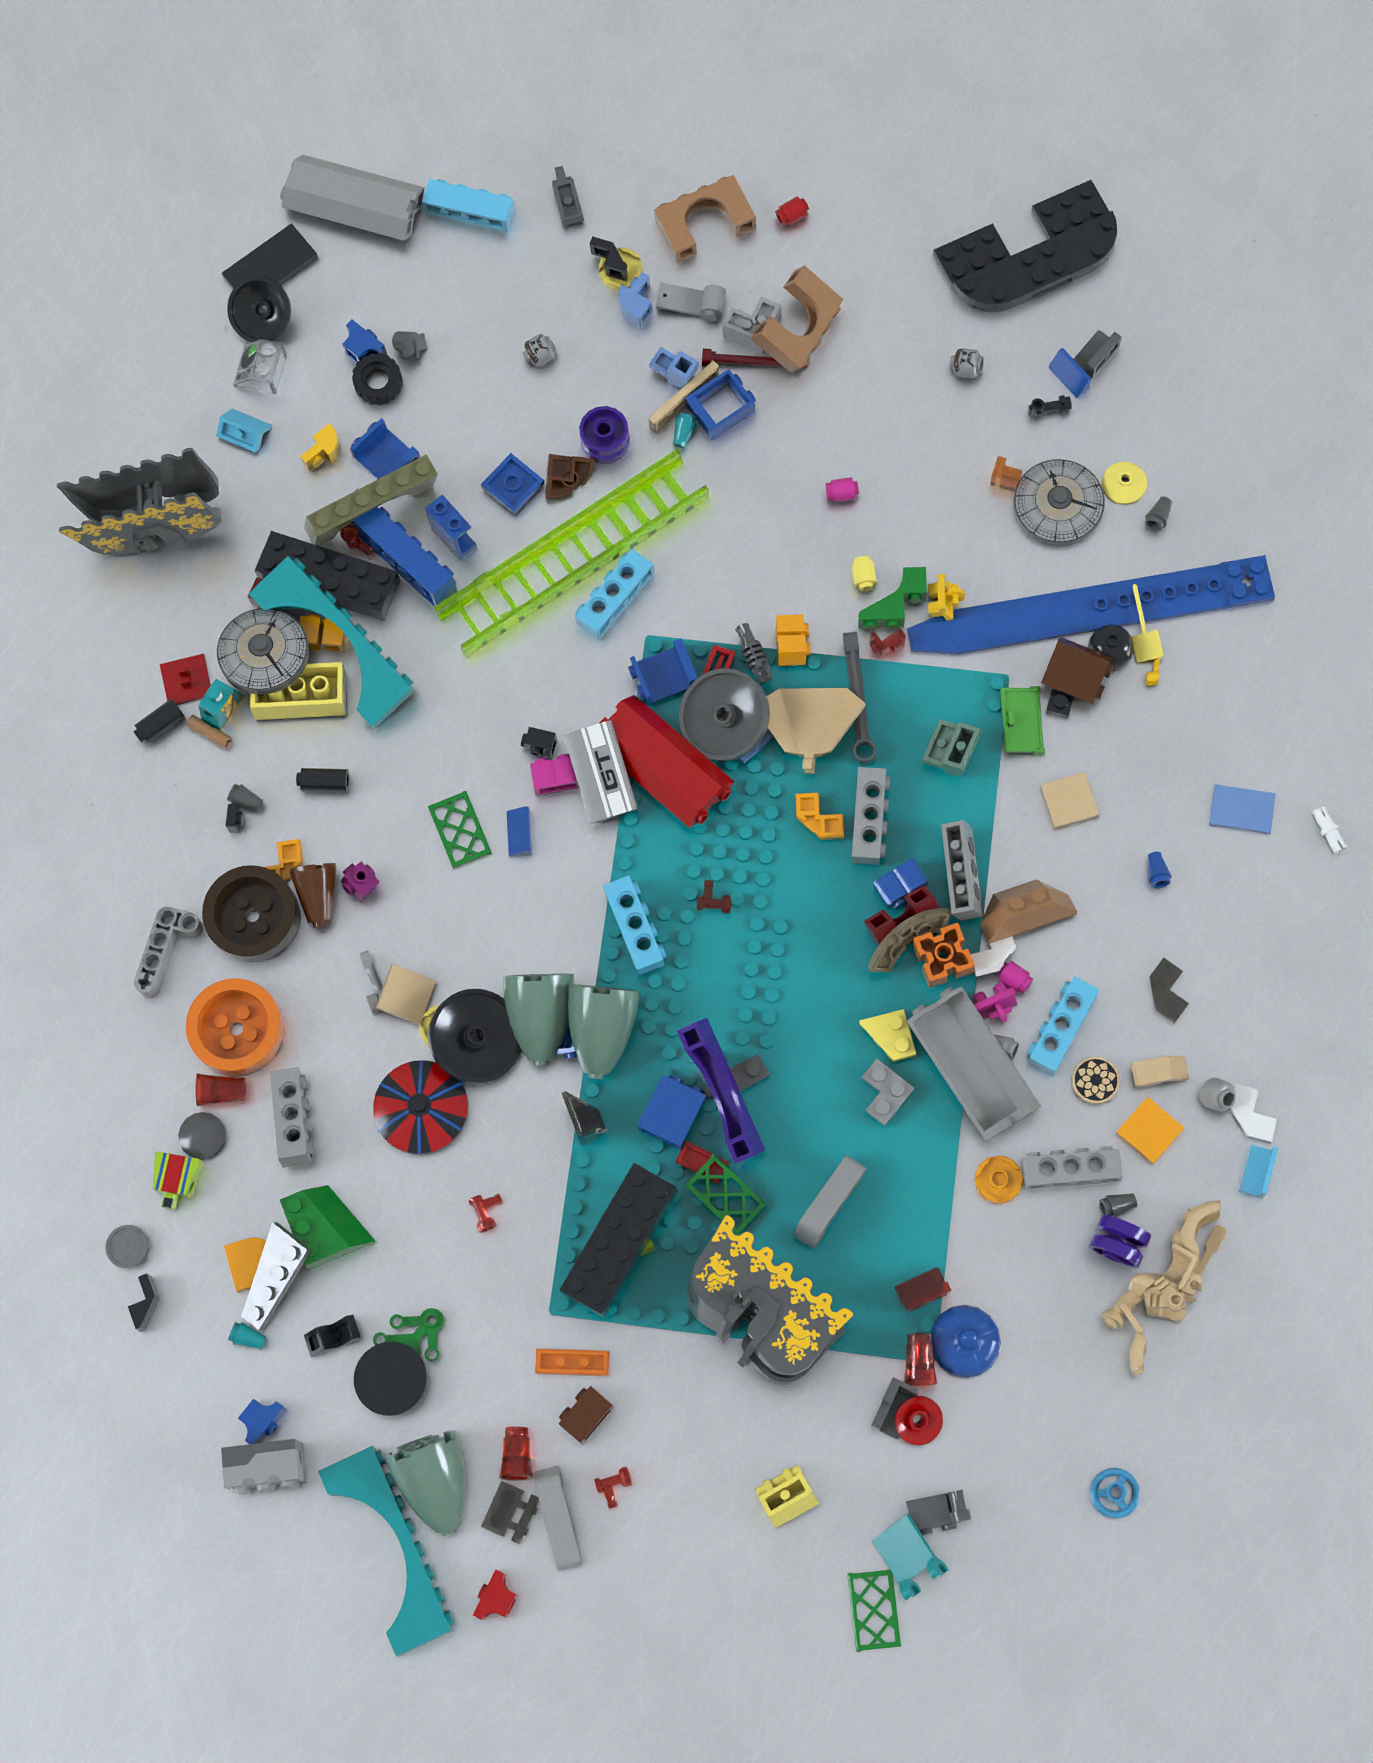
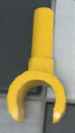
M1160 658L1154 659L1153 671L1146 672V685L1158 684Z

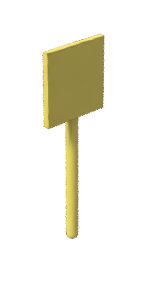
M1133 584L1132 587L1142 634L1131 637L1134 644L1136 661L1141 663L1164 657L1159 630L1147 632L1136 584Z

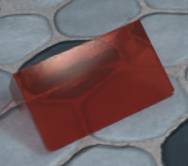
M938 1267L895 1286V1291L906 1314L951 1294L952 1291L948 1282H945Z

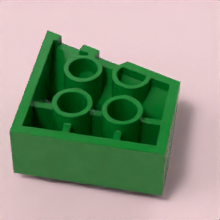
M328 1185L301 1190L280 1199L292 1234L312 1250L304 1262L305 1267L309 1270L376 1242Z

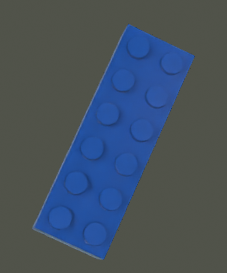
M376 507L347 525L351 531L393 570L397 571L407 583L438 611L458 593L455 586L456 581L453 578L454 573L446 565L442 567L437 562V557L430 550L426 552L421 548L422 544L415 536H408L405 533L406 529L400 522L394 523L385 508Z

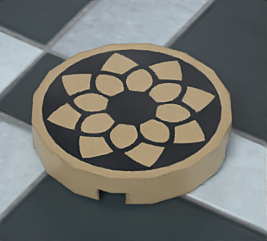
M1089 1057L1082 1060L1075 1067L1072 1075V1088L1083 1102L1092 1105L1104 1104L1111 1100L1117 1093L1120 1085V1077L1115 1065L1101 1057Z

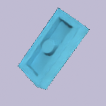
M231 409L220 416L216 436L256 453L260 449L262 435L271 429V424Z
M1256 1145L1250 1146L1239 1192L1263 1199L1267 1194L1278 1147H1273L1270 1150Z

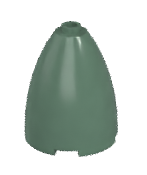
M574 974L503 976L504 1000L512 1031L527 1059L534 1061V1066L548 1065V1061L553 1060L557 1049L560 1048L569 1024L568 989L569 985H574Z
M569 985L568 1020L570 1034L578 1060L584 1072L589 1073V1078L603 1079V1076L608 1075L622 1056L635 1024L640 997L638 990L590 985Z
M455 1430L443 1432L444 1437L428 1435L397 1447L398 1452L392 1455V1452L385 1454L391 1474L406 1502L428 1527L436 1533H442V1536L456 1532L455 1527L460 1525L465 1500L464 1463Z

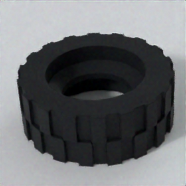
M382 353L369 354V356H364L362 360L358 361L356 367L353 368V385L357 395L364 402H368L371 405L390 403L389 401L394 400L401 392L403 382L400 368L396 361L388 355H382ZM374 370H383L388 375L387 384L380 389H373L367 384V376Z

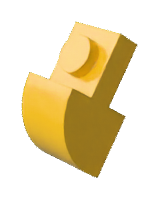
M330 423L312 436L315 445L300 456L303 465L308 471L321 466L326 458L333 464L340 454V441L334 427Z

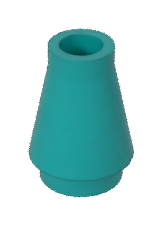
M680 413L679 417L676 418L674 446L679 448L686 447L697 426V419L695 417Z
M235 1322L228 1340L232 1341L233 1345L261 1350L266 1336L243 1322L241 1324Z

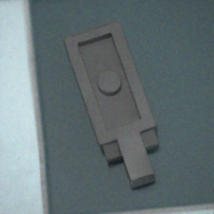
M563 166L555 167L557 180L552 181V187L562 225L566 226L584 221L574 180L571 176L566 177Z
M759 1054L730 1068L740 1092L770 1076ZM710 1088L704 1089L708 1101L713 1099L714 1096Z

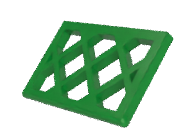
M467 791L428 806L453 869L492 853ZM462 798L465 799L468 806L466 812L454 807L456 801ZM440 807L448 809L443 821L437 818L435 809ZM452 811L464 815L459 827L447 823ZM468 817L473 819L476 825L475 833L463 829ZM445 826L457 831L452 842L447 841L443 833ZM460 833L472 837L468 848L456 844ZM476 838L482 840L485 850L480 852L472 850ZM454 848L466 852L463 859L455 862L452 855Z
M712 1154L711 1158L684 1185L721 1221L725 1215L742 1214L741 1225L733 1229L735 1235H738L767 1206L715 1154ZM715 1161L723 1169V1175H709V1166ZM727 1178H733L741 1186V1193H727ZM697 1179H705L706 1193H699L692 1184ZM709 1179H723L724 1193H710ZM728 1196H741L742 1211H728ZM745 1196H751L759 1203L755 1210L746 1211ZM710 1197H724V1211H718L710 1203Z
M892 1571L848 1573L856 1652L901 1647ZM888 1575L889 1589L885 1593L874 1582L879 1576ZM862 1578L868 1583L860 1595L854 1592L853 1579ZM871 1586L883 1595L875 1607H872L862 1598ZM885 1599L891 1602L892 1616L889 1620L877 1611ZM859 1601L871 1610L863 1622L857 1618L856 1605ZM874 1613L886 1622L878 1634H875L865 1625ZM888 1625L894 1629L895 1642L886 1643L880 1638ZM862 1628L874 1637L869 1645H860L859 1632Z

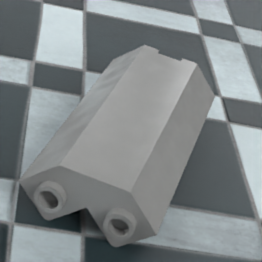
M302 154L292 162L291 170L281 190L280 198L282 199V208L405 241L412 234L414 214L422 208L425 187Z
M962 986L955 990L950 987L939 994L941 999L928 1007H925L923 1004L913 1010L914 1016L908 1019L907 1023L987 1142L1036 1111L1041 1105Z

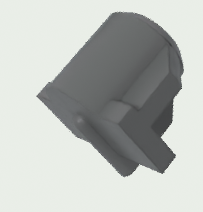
M397 331L392 337L393 348L396 351H400L402 358L418 359L420 358L419 351L427 348L424 333Z

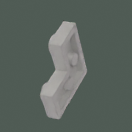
M878 1059L874 1061L862 1076L866 1083L879 1092L878 1096L866 1109V1113L885 1127L914 1091V1087Z

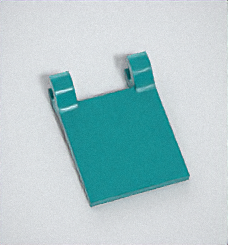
M909 1514L903 1516L872 1541L899 1582L900 1592L905 1600L915 1597L921 1592L918 1584L912 1579L924 1569H928V1573L933 1579L949 1571L946 1564L935 1556Z

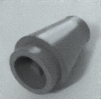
M1160 497L1146 514L1145 524L1149 529L1160 531L1166 527L1172 501L1169 498Z
M234 784L227 797L231 804H237L239 807L256 812L259 811L263 803V799L259 798L242 784L240 786Z
M1133 1193L1105 1195L1104 1199L1099 1200V1207L1102 1215L1117 1217L1137 1207V1200Z

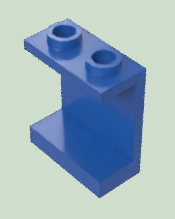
M382 418L378 422L372 423L368 427L367 432L362 437L356 438L350 447L353 458L377 480L420 458L419 451L413 446L408 448L387 429Z
M443 494L425 508L431 529L459 561L477 547L476 543L466 533L471 529L470 524Z
M682 638L673 641L674 648L637 662L634 656L630 657L631 666H628L632 679L637 678L639 686L636 687L640 699L645 698L647 705L687 691L689 686L698 679Z
M663 1075L637 1127L639 1131L681 1151L685 1144V1137L702 1103L705 1104L707 1099L701 1088L691 1085V1087L682 1084L683 1081L674 1075L669 1077Z

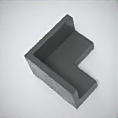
M893 1377L871 1427L898 1439L899 1435L894 1423L896 1411L905 1400L910 1397H917L920 1390Z

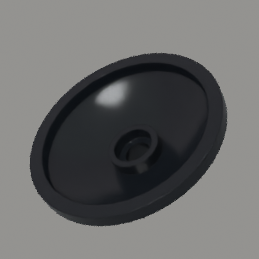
M253 276L242 280L233 288L228 299L227 313L231 326L240 337L252 343H268L279 338L287 329L291 318V304L286 291L279 283L268 277ZM264 305L267 307L266 313L262 311Z

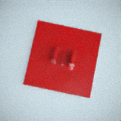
M204 653L159 664L167 701L172 698L176 705L202 699L211 686Z

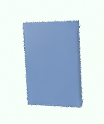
M1215 784L1209 825L1270 834L1276 793Z

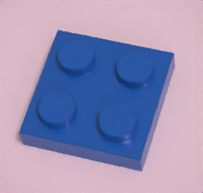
M510 453L481 483V488L515 515L545 482L538 474Z

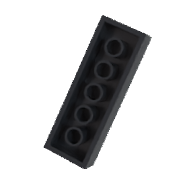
M274 531L270 532L254 570L258 578L264 579L287 556L292 559L297 557L306 566L304 571L309 576L313 574L321 582L319 587L324 593L328 590L337 599L335 602L337 606L385 621L401 582L397 571Z
M633 1163L561 1286L560 1292L605 1318L677 1194L676 1186Z

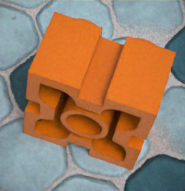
M958 923L941 928L938 936L933 937L932 933L929 932L913 938L912 946L918 961H925L926 963L923 964L922 972L929 988L946 983L948 975L954 974L955 979L974 973L975 965L969 949L962 950L961 948L964 946L965 939ZM940 952H944V955L948 954L947 959L940 958Z

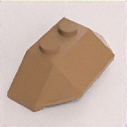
M1036 879L993 894L980 926L990 944L1076 915L1077 910L1068 894Z

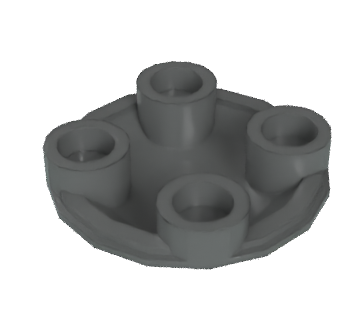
M206 1112L195 1113L186 1118L180 1126L178 1134L179 1145L183 1151L189 1156L200 1160H205L216 1154L223 1146L227 1137L220 1119Z

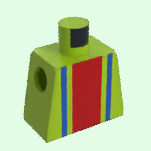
M155 1152L153 1190L159 1194H164L162 1208L175 1210L178 1197L191 1198L204 1167V1162L197 1158Z

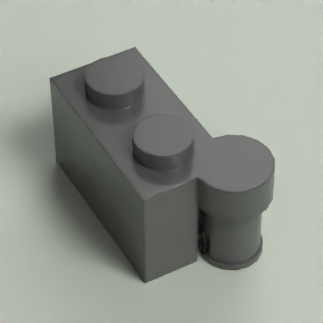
M963 1490L956 1491L958 1499H956L955 1492L952 1491L906 1501L907 1512L922 1535L933 1533L932 1528L942 1527V1531L956 1529L957 1523L971 1520L970 1510L966 1508Z

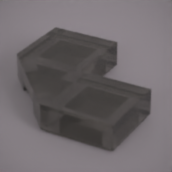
M1163 958L1149 977L1155 1010L1175 1024L1189 1003L1170 990L1183 971Z

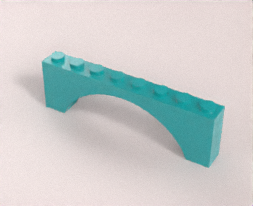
M287 556L249 595L264 611L269 609H303L316 612L327 617L344 632L353 645L361 669L362 686L356 710L372 727L377 728L415 691L411 686L414 682L407 674L401 675L396 670L398 665L391 657L386 659L380 653L383 650L382 647L375 640L370 642L366 638L367 631L359 623L356 626L350 620L352 615L344 607L338 608L335 604L337 599L328 590L324 593L319 587L321 582L313 574L309 576L304 571L306 566L297 557L292 559Z
M370 1446L319 1470L318 1473L327 1494L353 1498L376 1510L389 1523L401 1544L407 1571L406 1591L399 1614L386 1632L395 1656L400 1657L454 1631L452 1625L455 1624L450 1610L445 1611L442 1601H445L440 1587L435 1588L432 1578L435 1575L431 1565H425L422 1555L425 1554L420 1541L416 1542L412 1532H415L414 1525L410 1517L406 1519L402 1510L406 1508L400 1495H395L392 1488L396 1484L390 1472L386 1473L384 1469L385 1457L381 1449L376 1450L375 1447Z

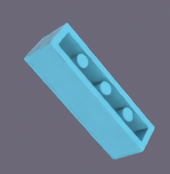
M429 179L422 200L425 213L507 232L515 211L513 198L506 194L497 195L489 193L484 189H471L463 184H449L441 179Z

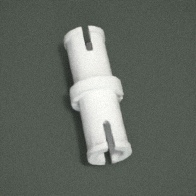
M1326 806L1321 807V810L1318 808L1313 811L1312 815L1322 830L1320 833L1322 837L1327 839L1333 854L1344 851L1347 845L1338 831L1339 826L1334 824Z

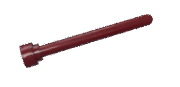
M703 348L702 366H708L714 361L715 363L783 367L773 357L716 354V351Z

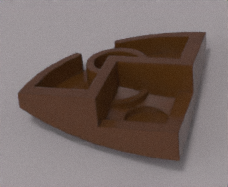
M548 454L545 498H561L573 493L574 489L587 481L592 472L595 459Z

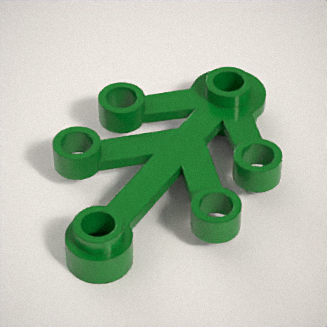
M435 1308L426 1309L421 1316L402 1317L399 1314H395L389 1321L392 1328L400 1330L404 1326L419 1327L413 1334L385 1335L382 1332H378L373 1336L374 1345H377L376 1340L379 1336H384V1342L403 1343L420 1355V1340L427 1334L428 1348L424 1355L429 1362H436L440 1358V1352L437 1349V1331L442 1328L444 1317ZM434 1316L436 1318L435 1323L428 1324V1317ZM395 1318H401L402 1322L399 1326L393 1325ZM431 1350L437 1353L434 1359H429L428 1353Z

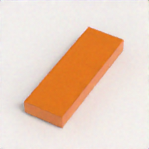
M536 1349L535 1374L609 1376L610 1351Z

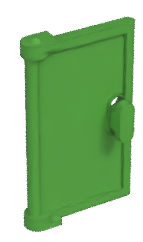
M1039 686L1000 688L1006 753L1045 754L1040 706L1041 690Z

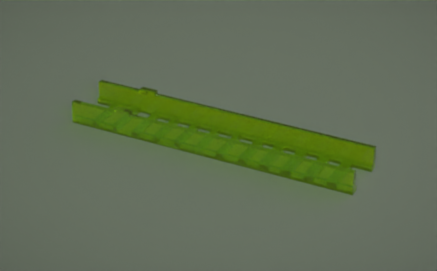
M678 448L435 606V613L441 622L459 611L474 632L475 636L461 644V650L467 657L708 499L709 490L706 485L687 496L670 474L684 464L680 450ZM661 478L679 501L670 508L667 507L652 486ZM642 491L645 492L660 512V515L652 520L647 517L633 498ZM623 503L628 506L642 525L634 532L629 530L615 511ZM605 515H607L623 537L614 545L596 522ZM588 526L606 548L605 551L594 558L576 536L577 533ZM570 538L587 560L585 564L576 570L572 568L557 547ZM551 550L569 573L557 582L553 580L539 561V558ZM531 563H534L550 585V587L538 595L520 572ZM513 575L516 576L531 597L530 600L517 607L501 584ZM492 585L497 588L512 609L500 615L501 619H498L480 594ZM476 599L493 621L492 625L481 632L463 609Z

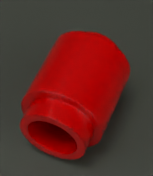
M796 196L780 205L775 214L783 227L786 225L790 226L808 216L807 210H809V207L804 198L800 199Z

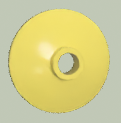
M1118 462L1111 465L1102 477L1104 494L1111 501L1118 504L1126 505L1138 501L1142 498L1147 488L1145 473L1139 466L1130 462ZM1121 478H1128L1129 482H1123Z

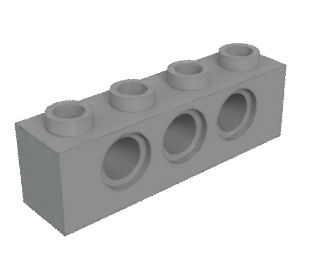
M858 767L851 863L879 865L880 857L885 858L886 844L881 843V837L886 835L887 821H883V813H888L889 799H884L885 790L889 791L890 777L886 776V769ZM869 790H876L879 795L872 798L866 793ZM868 812H874L878 817L874 820H869L865 815ZM871 834L875 836L876 840L866 842L863 837Z
M964 820L941 824L951 913L960 921L983 917L973 829Z
M298 1067L270 1071L278 1160L283 1168L311 1163L310 1154H314L312 1140H309L308 1132H312L310 1118L306 1116V1111L310 1110L308 1096H304V1089L308 1088L306 1075H302ZM295 1092L293 1097L286 1098L289 1093ZM298 1114L296 1118L288 1119L290 1115ZM293 1136H300L298 1140L290 1141Z
M1113 1146L1098 1147V1151H1089V1148H1078L1074 1150V1153L1054 1150L1050 1152V1155L1031 1152L1021 1159L1024 1190L1120 1182L1123 1178L1119 1149H1113ZM1093 1159L1098 1160L1102 1168L1100 1170L1091 1169L1089 1161ZM1074 1162L1078 1170L1076 1172L1067 1171L1065 1163ZM1050 1164L1054 1172L1052 1174H1044L1041 1171V1165Z

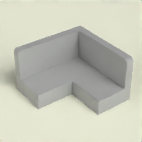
M760 297L752 315L731 307L722 325L723 337L764 353V350L751 340V337L762 321L773 317L778 322L780 321L781 304Z

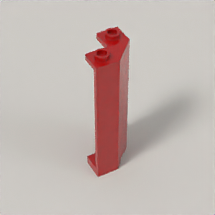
M633 695L621 700L615 706L617 711L609 719L604 717L599 723L612 721L627 774L689 828L696 824H702L709 816L707 812L711 805L720 800L725 801L731 794L730 788L734 781L638 697Z

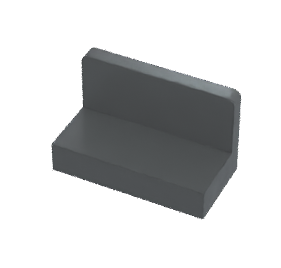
M1098 330L1075 356L1074 360L1093 378L1120 347L1122 336L1114 332L1109 337Z

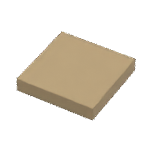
M1086 772L1040 785L1054 829L1099 817L1100 814Z
M391 964L376 1009L420 1025L436 980Z

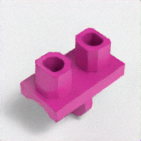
M1003 982L993 987L995 995L987 998L985 993L981 991L973 995L974 1006L982 1018L986 1019L989 1017L991 1021L999 1018L1001 1023L1006 1022L1005 1014L1012 1012L1011 1007L1017 1005L1016 992L1013 987L1009 989Z

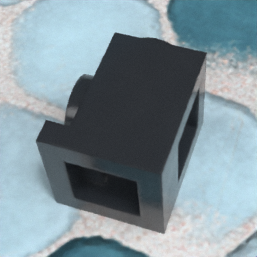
M529 727L527 734L524 733L522 736L521 747H525L526 751H529L528 753L533 756L541 757L546 755L548 760H552L558 741L556 733Z

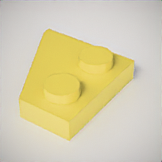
M904 1009L859 1020L861 1028L866 1030L873 1038V1041L885 1051V1054L892 1062L916 1056Z

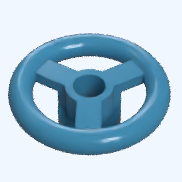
M1109 1468L1101 1471L1094 1478L1090 1488V1496L1094 1507L1101 1514L1109 1518H1123L1131 1514L1137 1507L1140 1499V1489L1136 1479L1129 1472L1120 1468ZM1119 1476L1117 1482L1108 1485L1107 1489H1098L1100 1483L1106 1477ZM1126 1480L1131 1485L1133 1492L1129 1505L1124 1501L1127 1495V1490L1124 1486ZM1113 1488H1117L1120 1491L1119 1497L1112 1496L1111 1490ZM1098 1497H1107L1110 1501L1117 1503L1121 1510L1113 1511L1107 1509L1101 1504Z

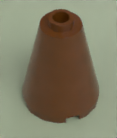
M323 863V866L312 864L289 869L308 923H313V927L327 926V921H331L337 869L336 863Z

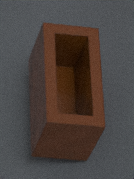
M591 1386L588 1389L583 1388L575 1397L577 1402L572 1408L567 1407L559 1416L561 1421L558 1424L582 1445L614 1408L608 1400Z

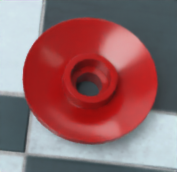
M910 1397L896 1411L895 1428L898 1435L905 1442L912 1445L927 1444L934 1440L941 1431L943 1425L942 1411L938 1404L928 1397ZM915 1415H920L918 1422H913Z

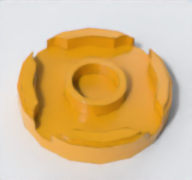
M1006 1156L986 1158L978 1166L975 1173V1186L978 1193L984 1200L993 1204H1004L1012 1201L1019 1194L1023 1185L1020 1167L1014 1160Z

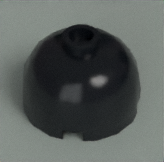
M1109 624L1095 630L1089 639L1088 648L1112 657L1110 664L1114 665V671H1119L1127 666L1132 659L1134 644L1131 635L1126 629L1118 625Z

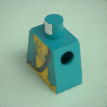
M215 679L199 702L198 707L201 719L222 731L245 696L220 680Z

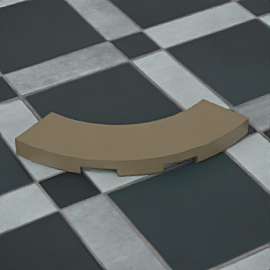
M948 908L930 909L915 914L900 923L879 944L867 968L871 972H892L896 961L906 950V945L913 941L915 937L929 932L932 934L939 933L941 928L947 926L951 911Z

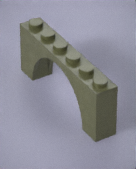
M426 454L306 516L304 529L312 544L320 546L335 538L338 532L370 510L395 498L412 494L414 497L432 488L438 474Z

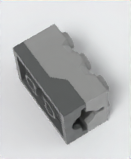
M296 1439L221 1448L224 1488L231 1490L236 1495L251 1494L252 1488H256V1490L261 1492L275 1491V1486L281 1485L285 1489L299 1488L300 1483H306L303 1443Z

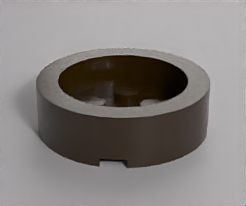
M248 865L227 871L211 885L203 902L202 919L208 936L222 952L235 960L255 963L275 957L274 955L290 945L299 928L300 907L294 892L280 875L265 867ZM251 911H258L259 918L254 922L248 921L247 915Z

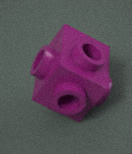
M362 861L356 866L353 863L343 871L344 876L341 880L344 891L349 895H353L359 902L380 883L375 877L374 870L369 865H364Z

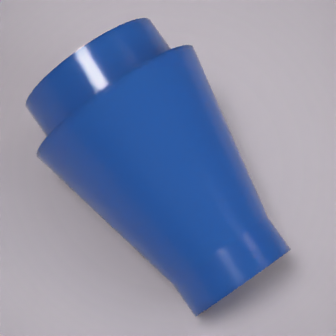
M1157 851L1148 854L1149 883L1152 884L1153 888L1168 886L1171 883L1170 879L1172 876L1161 852Z

